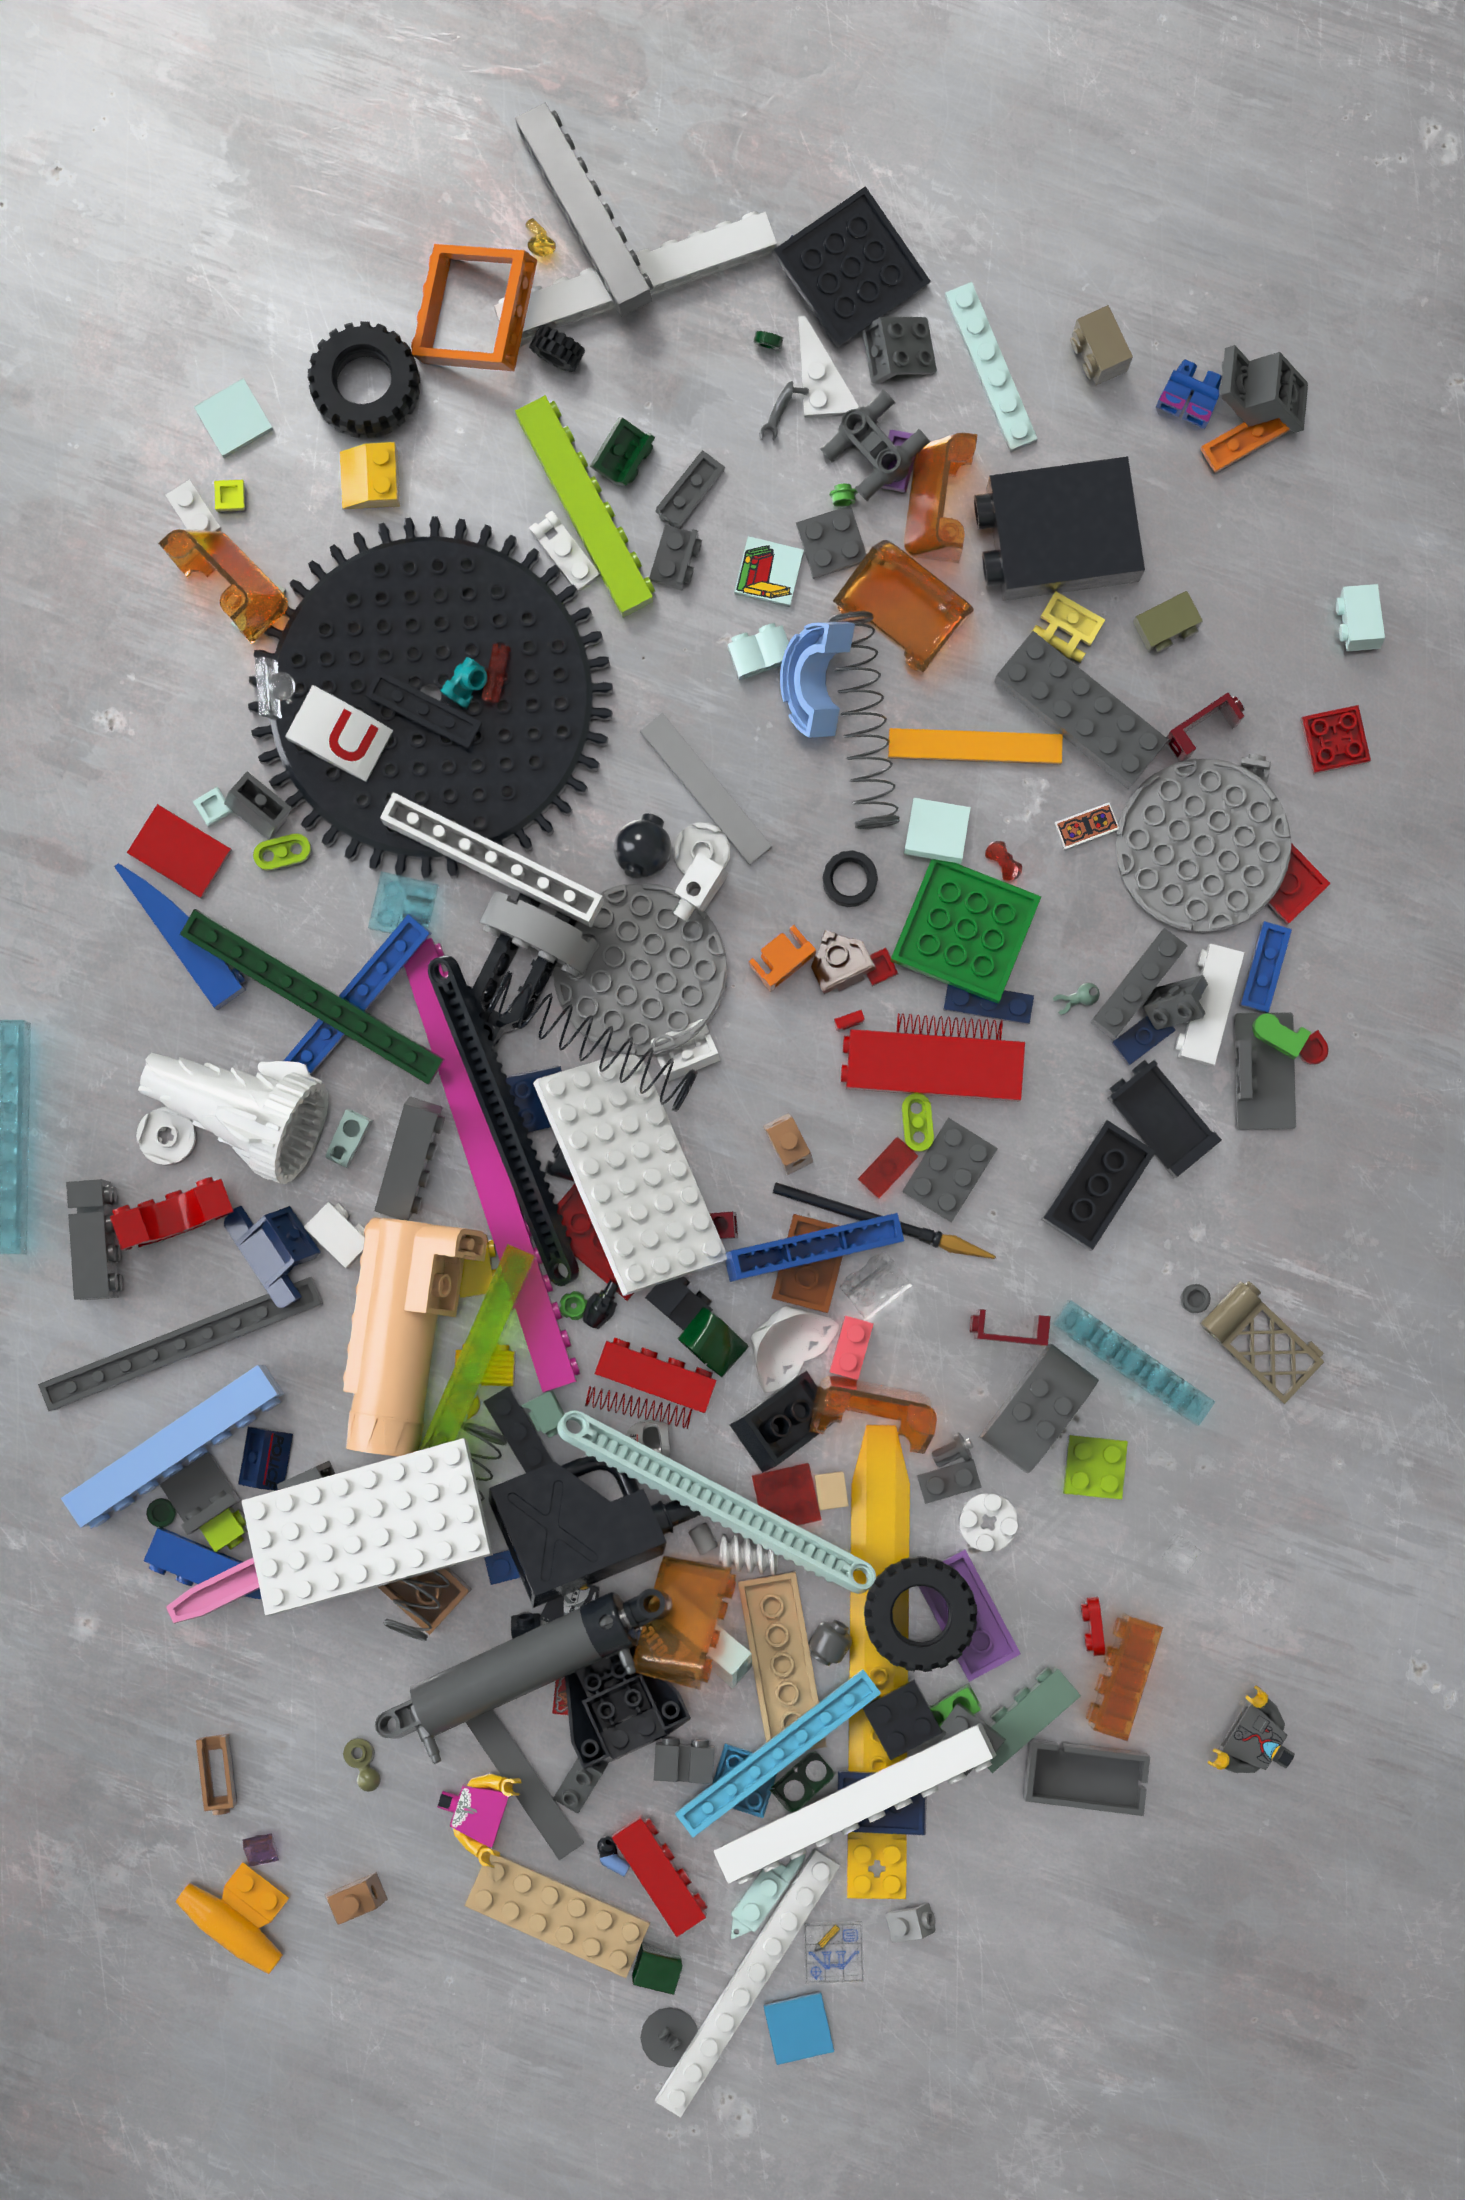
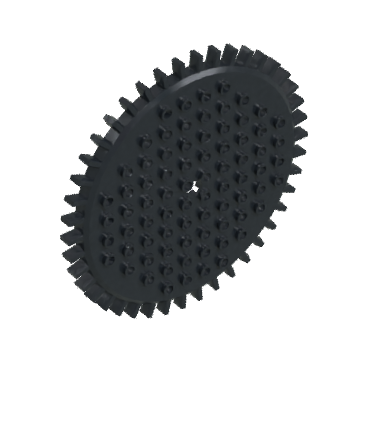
M432 516L429 524L430 537H415L416 527L410 517L405 518L403 526L406 538L391 541L388 527L385 523L378 524V534L382 544L368 549L365 538L359 532L353 534L354 544L359 550L357 555L347 560L342 550L335 544L329 547L332 558L338 563V566L329 573H325L320 564L315 561L309 562L308 565L311 573L320 581L308 590L301 582L293 579L289 583L295 594L303 598L296 609H292L286 603L276 601L274 604L275 609L280 615L289 618L284 630H279L272 625H263L262 631L267 637L279 640L276 652L269 653L265 650H254L253 656L261 663L272 664L270 677L249 676L250 685L256 688H269V701L248 703V709L256 714L269 712L271 723L269 726L257 727L251 730L254 739H264L273 736L276 745L274 750L266 751L259 755V761L261 764H270L276 760H282L286 770L271 778L269 783L275 789L292 781L298 791L288 797L285 802L292 807V810L305 800L313 808V811L303 819L301 826L308 831L321 818L331 824V828L324 834L321 842L327 848L335 842L340 833L350 837L352 840L346 848L344 856L349 861H352L357 856L362 844L373 848L374 851L369 860V868L373 871H377L381 866L384 853L397 856L395 873L397 877L402 878L407 871L408 858L422 859L421 873L424 880H430L433 859H447V871L451 879L458 876L459 868L457 862L397 831H388V827L380 819L388 803L386 801L387 795L394 792L448 820L454 819L456 824L503 846V842L516 836L521 847L526 851H530L533 849L531 839L524 832L527 827L536 822L544 833L551 835L554 833L552 824L545 819L543 814L552 805L564 815L570 816L573 813L569 803L559 798L565 788L569 786L577 793L586 795L588 787L583 781L573 777L578 765L594 771H598L600 768V763L596 759L583 755L586 743L590 742L598 746H607L608 744L607 736L590 731L591 719L610 720L613 715L610 709L593 707V695L612 693L613 685L608 682L592 683L591 671L604 669L610 666L609 657L605 656L595 659L587 658L585 648L598 644L603 640L601 631L580 636L576 625L588 620L592 616V611L589 607H585L570 615L564 604L573 599L578 593L575 585L566 587L560 594L556 595L548 586L557 579L560 569L554 565L541 578L533 573L531 568L538 562L540 556L539 551L535 548L528 552L522 563L511 558L510 555L516 548L517 539L513 535H510L505 540L501 551L488 547L492 538V528L489 525L485 524L481 530L478 543L464 540L467 526L465 519L460 518L455 526L454 538L440 537L441 524L438 516ZM464 560L472 562V566L469 569L462 568L461 565ZM437 561L443 563V568L439 571L433 569V564ZM407 563H412L414 570L406 572L404 571V566ZM380 564L385 566V571L382 574L375 572L376 566ZM467 588L474 591L473 595L469 598L463 596V591ZM493 588H502V594L494 596L492 594ZM437 590L445 592L442 599L434 597V593ZM410 591L416 594L415 599L412 601L405 599L406 593ZM378 594H386L387 599L384 602H378L376 600ZM356 595L358 600L356 603L350 604L347 601L348 597ZM531 614L533 620L530 623H525L522 621L523 615ZM497 615H501L504 618L503 623L500 625L493 622L494 617ZM467 617L475 619V623L472 626L464 624ZM440 618L446 620V625L442 628H438L435 625L436 621ZM415 620L417 622L416 628L408 629V621ZM380 622L388 623V628L385 631L378 629ZM353 623L359 625V630L355 633L349 631V626ZM323 625H329L330 632L322 634L320 628ZM555 641L563 643V648L560 650H555L552 646ZM527 642L534 644V649L530 652L524 650V645ZM470 645L477 648L473 655L466 653V648ZM496 645H505V651L497 653L495 651ZM440 647L447 648L448 652L445 656L437 655V650ZM417 649L419 651L418 656L410 658L408 656L409 650ZM383 650L390 652L389 657L385 660L379 658V654ZM353 652H359L361 654V657L358 661H352L350 659V656ZM326 653L332 655V659L328 663H324L321 660L322 656ZM301 655L303 661L300 664H294V656ZM466 657L473 659L483 666L487 673V681L484 687L480 690H473L471 694L473 698L469 705L471 703H478L480 707L477 712H471L469 705L466 709L441 693V702L482 722V726L478 731L481 734V738L473 741L470 749L453 741L445 743L441 740V735L394 711L391 716L384 717L382 711L386 707L365 697L378 670L410 685L409 682L413 677L419 678L420 684L414 687L419 691L423 687L429 686L438 687L441 691L444 685L439 684V678L447 676L450 681L454 676L455 668L462 664ZM558 669H562L565 672L564 677L561 679H557L554 676V672ZM528 671L536 673V677L533 680L525 678V674ZM501 672L507 675V679L503 682L496 680L497 674ZM356 680L362 682V687L358 690L352 688V683ZM326 682L333 683L332 690L327 693L356 709L363 710L365 714L393 730L391 736L394 738V742L390 746H385L367 782L315 756L306 749L298 750L297 745L288 741L285 737L312 685L323 690V685ZM296 684H303L304 690L301 693L294 692ZM558 698L566 700L564 707L556 706L555 703ZM531 699L537 701V707L534 709L527 707V702ZM501 701H506L509 704L508 708L504 711L498 709V704ZM559 727H566L568 733L565 736H559L557 734ZM531 728H536L539 734L537 737L531 738L528 735V731ZM508 730L510 736L507 739H501L499 737L500 731ZM417 734L423 737V741L420 744H414L412 741L413 737ZM532 757L540 759L538 766L530 765L529 762ZM505 758L511 760V766L508 768L501 766V761ZM475 760L482 762V767L478 770L472 768V763ZM445 762L453 763L451 771L443 770ZM417 763L424 765V770L421 773L414 771V766ZM386 766H395V772L390 775L386 774ZM330 768L337 769V775L333 778L327 776V771ZM505 787H510L513 793L511 796L505 797L502 795V790ZM482 789L484 791L483 797L475 798L473 796L474 790ZM446 791H454L455 796L452 800L444 798ZM418 792H424L426 798L424 801L418 802L415 799V795ZM360 795L368 797L366 804H358L357 799ZM482 817L485 819L483 827L475 826L477 818Z

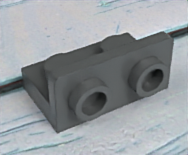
M665 524L649 577L651 582L683 590L684 583L690 584L694 567L690 566L692 556L698 557L702 540L698 539V530L692 529L691 532Z
M1204 975L1155 987L1143 1005L1154 1028L1159 1030L1203 1018L1205 1011L1199 1000L1202 998L1201 995L1208 986V982Z

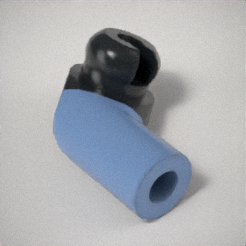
M611 1836L602 1837L597 1844L601 1864L625 1877L630 1865L627 1861L618 1857L616 1844Z

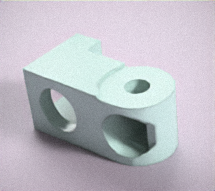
M346 1109L327 1150L326 1158L347 1168L373 1120L352 1109Z

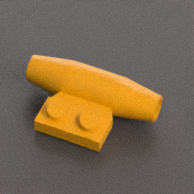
M243 1862L225 1884L222 1899L189 1883L175 1901L199 1929L234 1956L259 1970L270 1974L282 1958L283 1954L259 1928L271 1923L289 1898Z

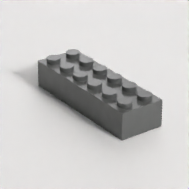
M1034 631L1031 632L999 671L994 682L1055 731L1063 734L1065 739L1128 789L1131 788L1169 740Z

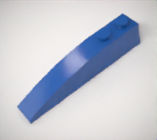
M119 863L114 866L215 1009L219 1010L246 991L242 985L246 980L236 968L231 969L226 962L180 935L189 918L188 915L173 901L137 874Z
M898 1213L732 1250L725 1253L727 1257L725 1264L729 1281L733 1282L904 1242Z
M157 1528L144 1558V1562L150 1564V1570L165 1575L166 1571L177 1575L176 1580L188 1586H192L193 1582L200 1584L243 1563L241 1560L219 1551L215 1552L208 1546L165 1528ZM260 1589L244 1596L262 1599Z

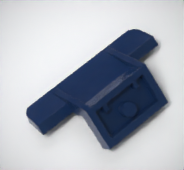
M242 1206L234 1208L233 1212L224 1219L225 1229L276 1306L279 1308L289 1307L302 1298L287 1274L294 1266L316 1259L321 1253L290 1206L263 1215L255 1224H253Z

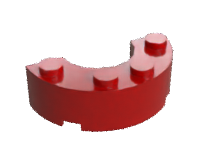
M213 1177L199 1180L196 1182L197 1187L185 1193H182V1190L165 1195L166 1200L158 1203L151 1199L138 1204V1207L130 1209L129 1205H125L112 1210L113 1215L110 1216V1220L121 1250L126 1251L132 1249V1246L135 1245L143 1247L202 1227L206 1225V1222L214 1218L218 1220L231 1214L233 1209L222 1179L214 1181Z

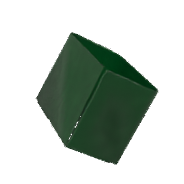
M704 1307L677 1338L701 1362L707 1363L706 1366L722 1378L749 1347L721 1318L714 1313L712 1314L710 1310Z
M814 1751L807 1754L771 1787L775 1789H770V1791L787 1811L796 1812L826 1786L836 1773L818 1752ZM815 1760L821 1761L826 1767V1776L817 1782L810 1780L806 1775L807 1765ZM791 1780H797L804 1786V1795L798 1801H790L784 1794V1787Z
M641 1943L632 1972L633 1985L674 1995L683 1966L681 1956Z

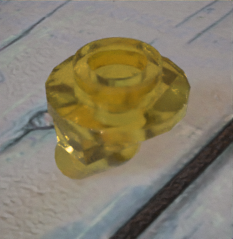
M529 219L525 227L535 236L528 240V249L540 257L552 254L556 249L555 242L548 237L547 231L535 219Z

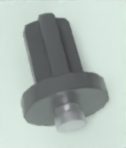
M960 1433L953 1436L955 1441L932 1452L934 1462L938 1467H942L961 1457L965 1461L972 1459L969 1450L973 1448L971 1440L968 1438L965 1441Z

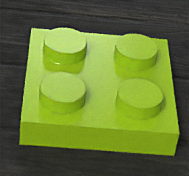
M1069 1435L1063 1493L1122 1500L1128 1441Z

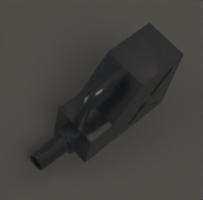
M587 1455L563 1465L552 1462L489 1488L488 1502L533 1608L662 1556L667 1543L664 1535L673 1533L674 1526L701 1515L699 1511H692L687 1505H680L678 1500L663 1504L660 1500L658 1503L650 1505L644 1488L639 1489L635 1478H629L627 1473H619L617 1468L608 1467L606 1462H598L596 1457ZM592 1471H607L617 1480L623 1497L610 1502L578 1477Z

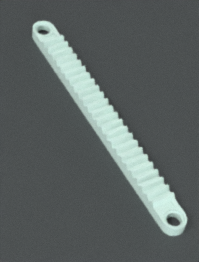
M576 1410L569 1411L558 1422L557 1430L560 1437L569 1444L585 1451L587 1456L596 1457L598 1462H606L608 1467L617 1468L619 1473H627L629 1478L638 1479L640 1484H648L650 1489L659 1490V1494H667L671 1500H678L680 1505H687L692 1511H699L701 1516H708L711 1518V1521L720 1522L722 1527H729L732 1529V1532L741 1533L743 1538H750L753 1543L762 1544L764 1549H771L774 1554L783 1555L785 1560L794 1561L796 1566L802 1565L806 1571L815 1572V1576L825 1577L827 1582H834L851 1592L859 1594L870 1589L876 1580L875 1570L869 1563ZM569 1420L578 1422L581 1431L576 1434L571 1433L566 1428V1422ZM855 1570L862 1571L866 1575V1584H858L854 1580L853 1572Z

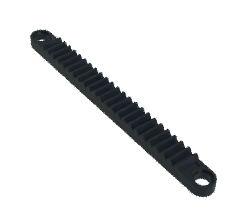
M449 955L434 958L428 965L429 979L549 1279L557 1286H565L575 1281L579 1275L578 1263L570 1246L572 1239L566 1236L567 1226L562 1225L563 1216L557 1213L559 1206L553 1203L555 1196L548 1190L550 1183L544 1180L546 1173L540 1170L542 1163L535 1158L537 1151L531 1148L532 1139L527 1138L529 1131L528 1128L522 1125L524 1118L518 1115L519 1106L514 1105L516 1098L509 1092L511 1085L506 1084L507 1075L501 1072L503 1065L497 1062L498 1053L492 1050L494 1043L488 1039L490 1032L483 1027L485 1020L479 1017L481 1010L475 1007L477 1000L470 994L472 987L466 984L457 961ZM441 963L448 968L447 978L440 974L439 966ZM559 1263L564 1264L568 1270L566 1278L559 1273Z

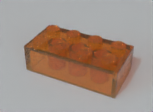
M1124 1612L1122 1618H1116L1112 1631L1116 1638L1113 1647L1108 1645L1103 1659V1662L1107 1665L1104 1675H1098L1094 1688L1098 1695L1095 1703L1090 1702L1085 1717L1089 1721L1088 1725L1094 1731L1128 1741L1163 1630L1161 1625Z

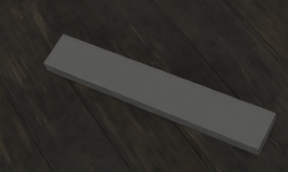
M494 1709L465 1722L501 1776L508 1779H521V1783L513 1784V1791L520 1793L516 1798L558 1860L560 1861L583 1845L584 1842Z

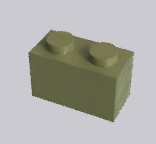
M1188 591L1135 616L1133 620L1148 652L1154 649L1157 652H1161L1173 645L1172 640L1180 636L1184 640L1199 632L1197 628L1203 622Z

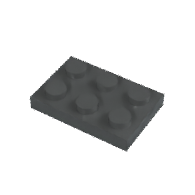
M948 1118L902 1192L952 1223L998 1148Z

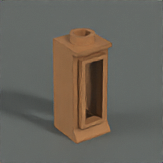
M229 1734L200 1737L196 1740L204 1811L212 1810L213 1815L230 1813V1808H234L237 1805ZM222 1749L227 1795L214 1797L209 1750Z

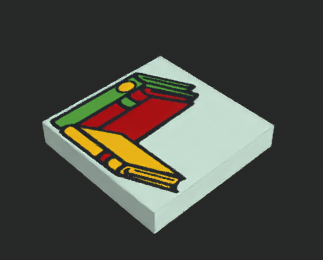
M748 536L734 594L790 607L804 550Z

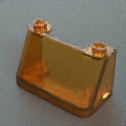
M956 433L931 441L930 444L928 443L915 456L904 536V548L910 556L959 563L965 536L964 527L956 519L943 517L948 477H956L957 471L961 466L965 464L972 465L978 434Z
M177 529L168 533L158 543L187 578L192 572H201L208 577L217 570L231 584L221 594L220 606L251 644L286 612L288 600L283 592L225 533L210 530Z
M882 540L872 546L833 600L838 605L837 608L842 614L857 611L873 613L874 618L870 622L905 649V663L910 668L922 672L929 668L974 611L970 603L901 548L888 540Z
M839 1376L824 1377L818 1385L810 1432L824 1434L829 1424L833 1422L841 1423L843 1413L848 1410L900 1421L898 1435L905 1436L909 1440L910 1452L925 1454L934 1437L937 1422L933 1404L925 1394Z

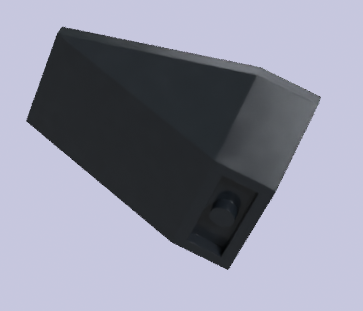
M636 1645L629 1649L636 1668V1672L631 1675L627 1674L619 1655L616 1654L565 1676L571 1743L583 1769L615 1761L669 1735L691 1719L679 1691Z

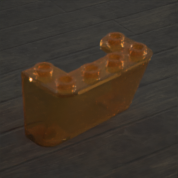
M663 1556L654 1589L669 1594L673 1604L672 1611L666 1618L655 1620L642 1627L633 1659L636 1673L701 1690L703 1682H709L713 1659L708 1658L711 1647H717L721 1632L716 1630L718 1620L725 1619L729 1604L725 1601L726 1598L732 1599L736 1586V1575L732 1574L731 1567ZM657 1596L653 1597L649 1603V1608L652 1612H656L660 1607V1600Z

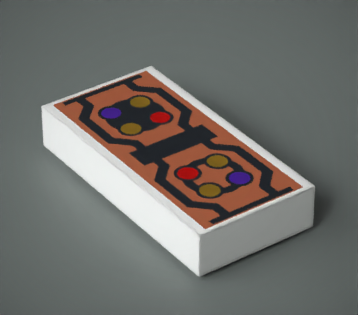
M1110 802L1054 823L1064 850L1119 830Z

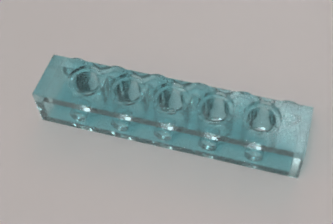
M1068 1300L1051 1324L1196 1426L1201 1424L1215 1404L1213 1399L1072 1300Z

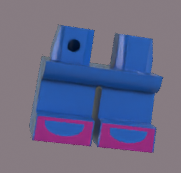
M1184 359L1177 368V371L1173 370L1156 407L1179 417L1189 395H1191L1192 397L1182 419L1205 429L1220 395L1219 386L1222 376L1213 371H1208L1203 382L1192 377L1197 365Z

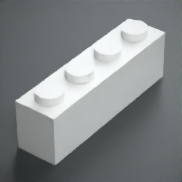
M1211 943L1207 946L1206 950H1201L1197 966L1202 967L1200 975H1204L1208 986L1201 995L1202 998L1199 1002L1205 1011V1015L1201 1019L1186 1022L1185 1033H1179L1175 1050H1179L1178 1058L1210 1067L1215 1065L1245 952Z

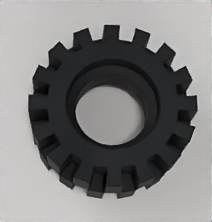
M543 325L539 327L529 345V348L532 349L531 351L536 353L538 357L568 372H575L585 353V348L580 343L575 342L573 338L567 337L563 332H558L557 329H551L549 326Z

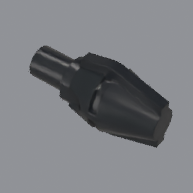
M610 1279L604 1290H601L600 1293L594 1292L587 1300L583 1322L588 1326L599 1329L613 1316L617 1303L614 1302V1295L619 1288L617 1281Z

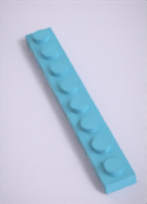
M862 1669L675 1812V1815L694 1838L881 1694L880 1690L864 1669Z

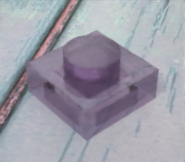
M272 1833L243 1839V1850L250 1867L279 1861L278 1850Z

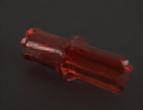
M493 644L489 667L485 669L487 681L484 685L482 699L488 703H497L499 701L503 680L508 675L505 671L511 648L505 645H501V648H499V644Z

